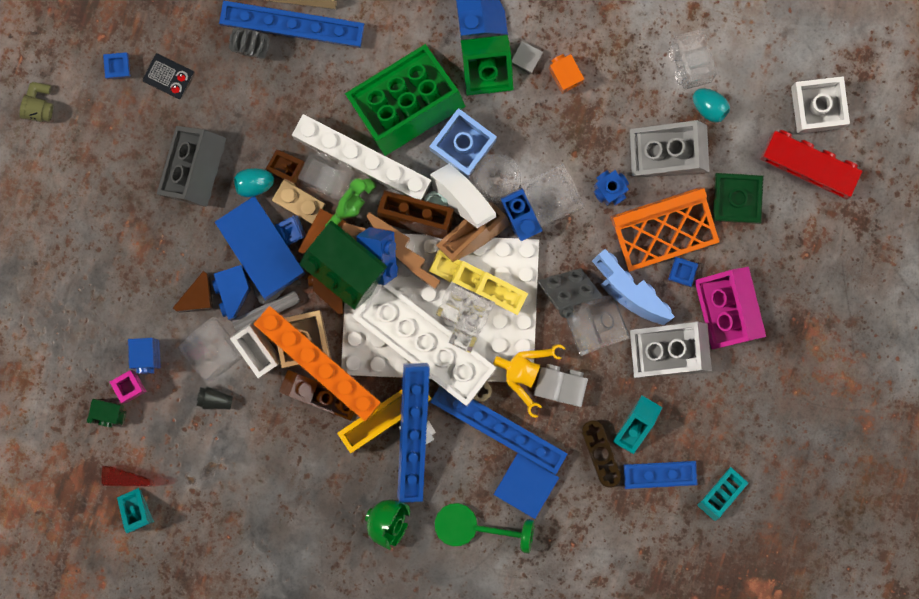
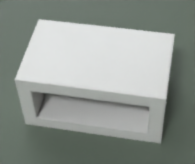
M254 320L237 331L230 340L257 378L276 367L280 363V357L264 333L254 325Z

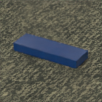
M696 461L623 465L625 489L697 485Z

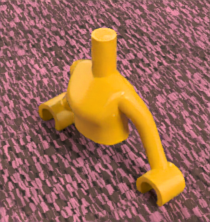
M555 344L551 349L519 352L511 361L496 356L493 361V365L507 370V384L528 406L527 411L532 417L536 418L538 415L531 413V408L533 406L542 407L539 403L533 402L517 383L531 388L539 371L540 364L533 363L528 359L549 356L562 359L554 353L558 347L565 349L561 344Z

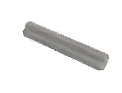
M292 291L233 319V326L236 331H239L255 320L256 322L269 306L279 313L298 304L300 299L297 293Z

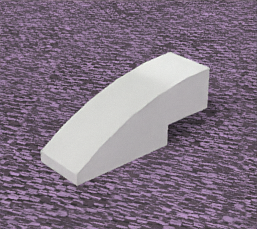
M447 164L430 174L433 190L447 199L448 207L454 208L457 214L476 228L496 218L495 211L482 194L455 167Z

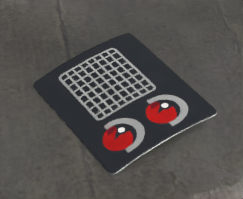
M156 53L147 69L143 82L177 99H181L194 71Z

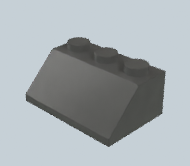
M176 126L157 195L207 207L214 180L218 173L221 155L224 152L226 138L203 129Z

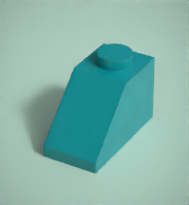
M641 395L613 442L634 454L654 426L662 407Z

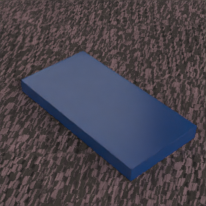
M255 196L215 221V224L265 301L306 274Z

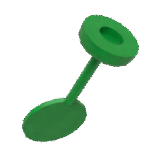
M460 503L449 504L437 513L435 531L438 538L447 545L462 546L467 544L475 536L476 531L521 538V551L530 554L535 528L534 520L527 519L523 524L522 532L477 525V518L474 512L468 506Z

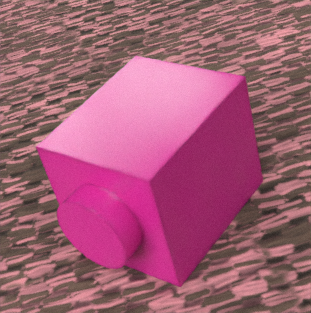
M130 370L110 381L121 403H127L147 392L134 370Z

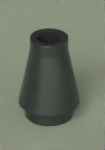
M208 386L206 388L200 387L196 406L202 407V409L230 410L233 396Z

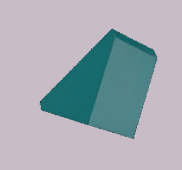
M139 488L117 497L126 533L133 532L154 522Z

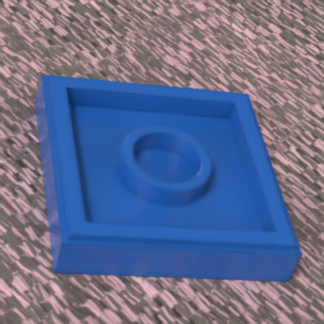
M517 453L493 495L535 519L559 477Z

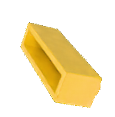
M402 390L384 401L367 421L359 418L337 433L350 453H353L401 421ZM428 394V402H429V401L432 400V399H431V397H430L429 394Z

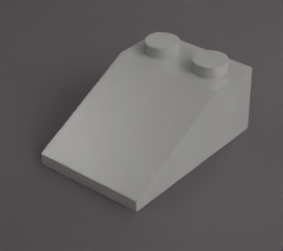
M695 120L630 129L633 177L689 175L709 172L706 124Z
M691 322L630 330L634 378L712 371L708 323Z

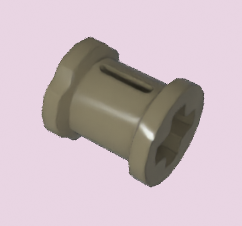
M487 381L484 384V389L488 390V393L483 394L482 398L477 397V393L473 398L475 401L484 402L491 396L492 388Z

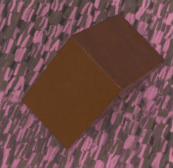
M276 149L265 170L298 188L309 166L303 160Z
M203 271L175 304L173 309L179 313L213 309L210 275Z

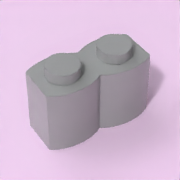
M546 364V368L540 367L533 396L577 407L582 406L588 382L587 378H583L584 373L570 370L569 374L560 372L561 367Z

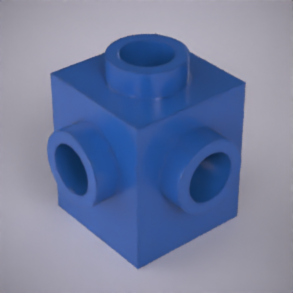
M607 170L596 177L598 182L595 183V191L593 192L600 203L604 202L606 206L613 203L616 206L627 198L625 194L629 190L627 188L629 182L622 173L618 174L616 170L609 173ZM613 182L617 187L616 190H609L608 184Z

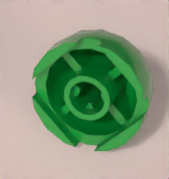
M389 499L383 500L373 508H370L365 517L369 537L375 543L388 550L391 549L390 545L397 546L407 529L408 523H404L406 515L410 517V507L403 502Z

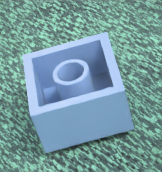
M458 108L429 148L431 152L447 164L455 167L468 179L494 145L497 136Z

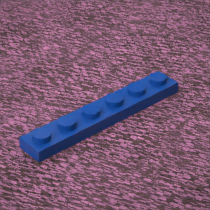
M224 0L219 22L220 26L238 27L257 32L361 48L365 26L364 23Z
M428 363L403 364L397 493L398 501L403 503L423 501L430 371Z
M439 386L430 402L555 475L567 456L566 452L474 399L466 406L443 387Z

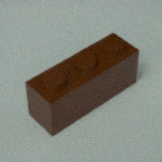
M384 190L377 215L379 219L388 225L443 239L451 231L454 221V208Z

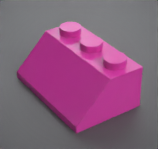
M749 267L733 269L694 280L704 321L708 323L709 341L712 350L766 337Z

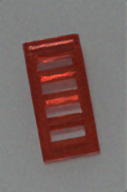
M102 466L101 484L103 486L150 487L154 485V480L115 467Z

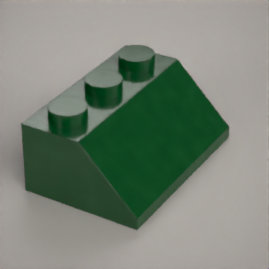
M332 220L309 246L299 264L354 310L372 296L388 267Z

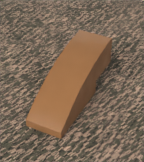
M489 202V205L495 211L496 218L479 228H476L464 219L436 245L452 262L476 251L510 225L508 217L493 202Z

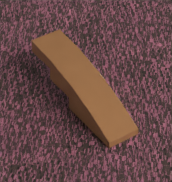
M369 212L366 217L373 228L394 232L396 258L416 277L436 290L440 280L421 269L425 259L407 248L410 238Z

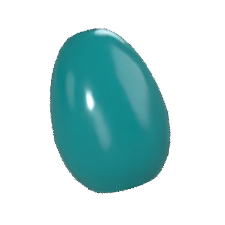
M700 88L693 94V103L705 119L718 123L728 115L730 105L727 99L720 93L711 89Z
M250 168L242 170L234 177L236 192L242 197L258 196L273 186L274 177L272 173L264 169Z

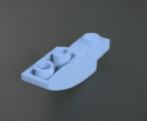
M604 249L592 260L607 278L601 286L625 308L644 319L661 325H665L675 317L671 313L669 305L658 298L655 289L644 280L636 285L631 274L620 267L617 258L612 253Z

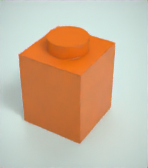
M561 54L551 60L553 64L549 66V71L562 94L584 82V77L571 54L566 57L564 54Z

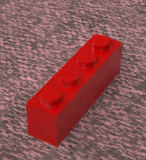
M779 130V132L774 131L771 134L760 160L846 200L852 196L863 172L858 169L857 164L848 160L842 162L836 159V155L830 151L823 150L821 152L814 149L815 145L808 141L801 140L799 142L793 139V135L787 131Z

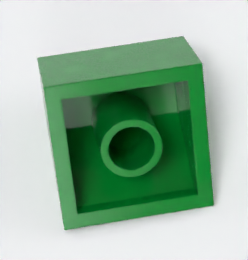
M508 35L460 40L467 96L514 90Z

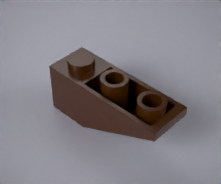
M287 370L279 390L280 393L351 421L354 412L324 385Z

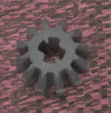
M237 27L230 34L229 49L238 54L262 59L266 57V53L269 50L270 38L266 34Z

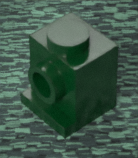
M92 399L87 423L96 424V420H99L98 425L110 428L113 427V424L123 425L126 418V411H123L124 405Z

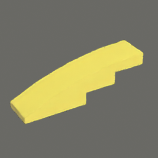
M440 250L437 251L428 269V272L516 315L519 314L528 295L527 292L464 261L456 260L452 262Z

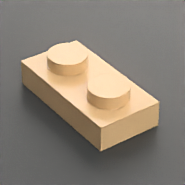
M283 180L272 199L274 203L298 215V217L310 224L314 222L320 208L323 209L325 203Z

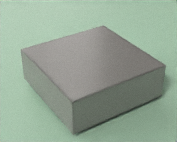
M522 41L512 59V64L532 74L543 52Z

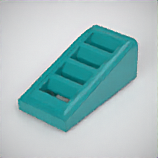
M730 467L697 506L716 521L749 482ZM728 477L739 486L737 489L726 480ZM721 485L728 489L732 493V495H728L722 488H720ZM715 492L720 497H722L726 502L722 503L716 496H714ZM710 500L714 505H716V506L719 508V510H717V509H716L711 503H709L708 501Z

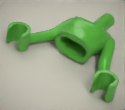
M371 179L353 180L349 185V189L340 199L336 213L325 224V227L331 220L338 225L343 219L358 216L361 207L365 203L359 195L363 191L370 194L376 188L375 182Z

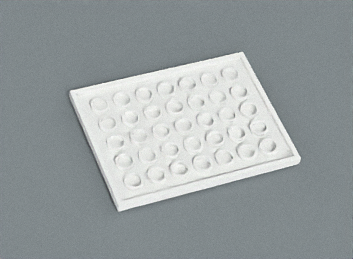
M404 234L410 238L407 248L425 259L421 269L428 272L439 250L436 245L442 239L424 234ZM493 238L476 251L459 259L527 292L528 295L518 315L428 272L440 280V284L434 290L416 277L396 258L398 266L397 277L388 282V284L491 364H493L496 356L511 361L519 352L535 351L539 239L520 241L517 238ZM344 302L341 368L351 376L403 378V364L412 363L352 317L359 307L354 310ZM534 358L528 359L529 361L534 363ZM495 366L497 369L487 380L491 382H507V370Z

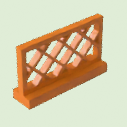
M695 188L610 216L628 272L719 243L707 203L705 188ZM702 203L704 214L700 221L688 215L694 205ZM687 208V210H686L685 213L679 211V210H682V209ZM677 212L683 215L677 228L666 223L670 213ZM664 216L663 220L658 219V217ZM686 218L698 223L692 236L681 231ZM705 218L707 219L708 225L703 223ZM654 219L661 223L655 236L643 230L648 220ZM642 223L640 228L634 226L636 224ZM664 225L675 230L670 243L658 238ZM702 225L710 229L712 239L703 242L695 238ZM632 227L638 230L632 243L624 240L621 229ZM641 232L653 238L647 251L635 245ZM679 233L691 238L686 248L679 249L673 246ZM656 240L668 246L664 254L658 257L650 253ZM694 240L699 242L698 244L692 245ZM625 243L628 244V245H630L628 251H627V248H626ZM633 248L644 252L645 255L642 261L632 265L629 255ZM671 248H673V249L676 250V251H673V252H670V253H669V251H670ZM648 255L654 257L652 259L646 260Z

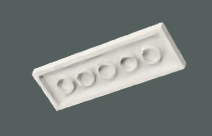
M388 283L385 285L378 284L372 296L352 316L410 363H428L430 366L429 377L466 406L469 405L497 369V367Z

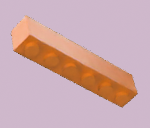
M271 306L254 323L260 331L364 421H367L382 404Z

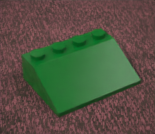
M426 44L345 93L384 156H387L450 117L458 108L461 110L466 107L459 90Z

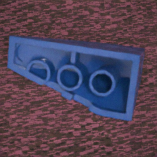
M456 0L461 40L508 35L505 10L500 0Z

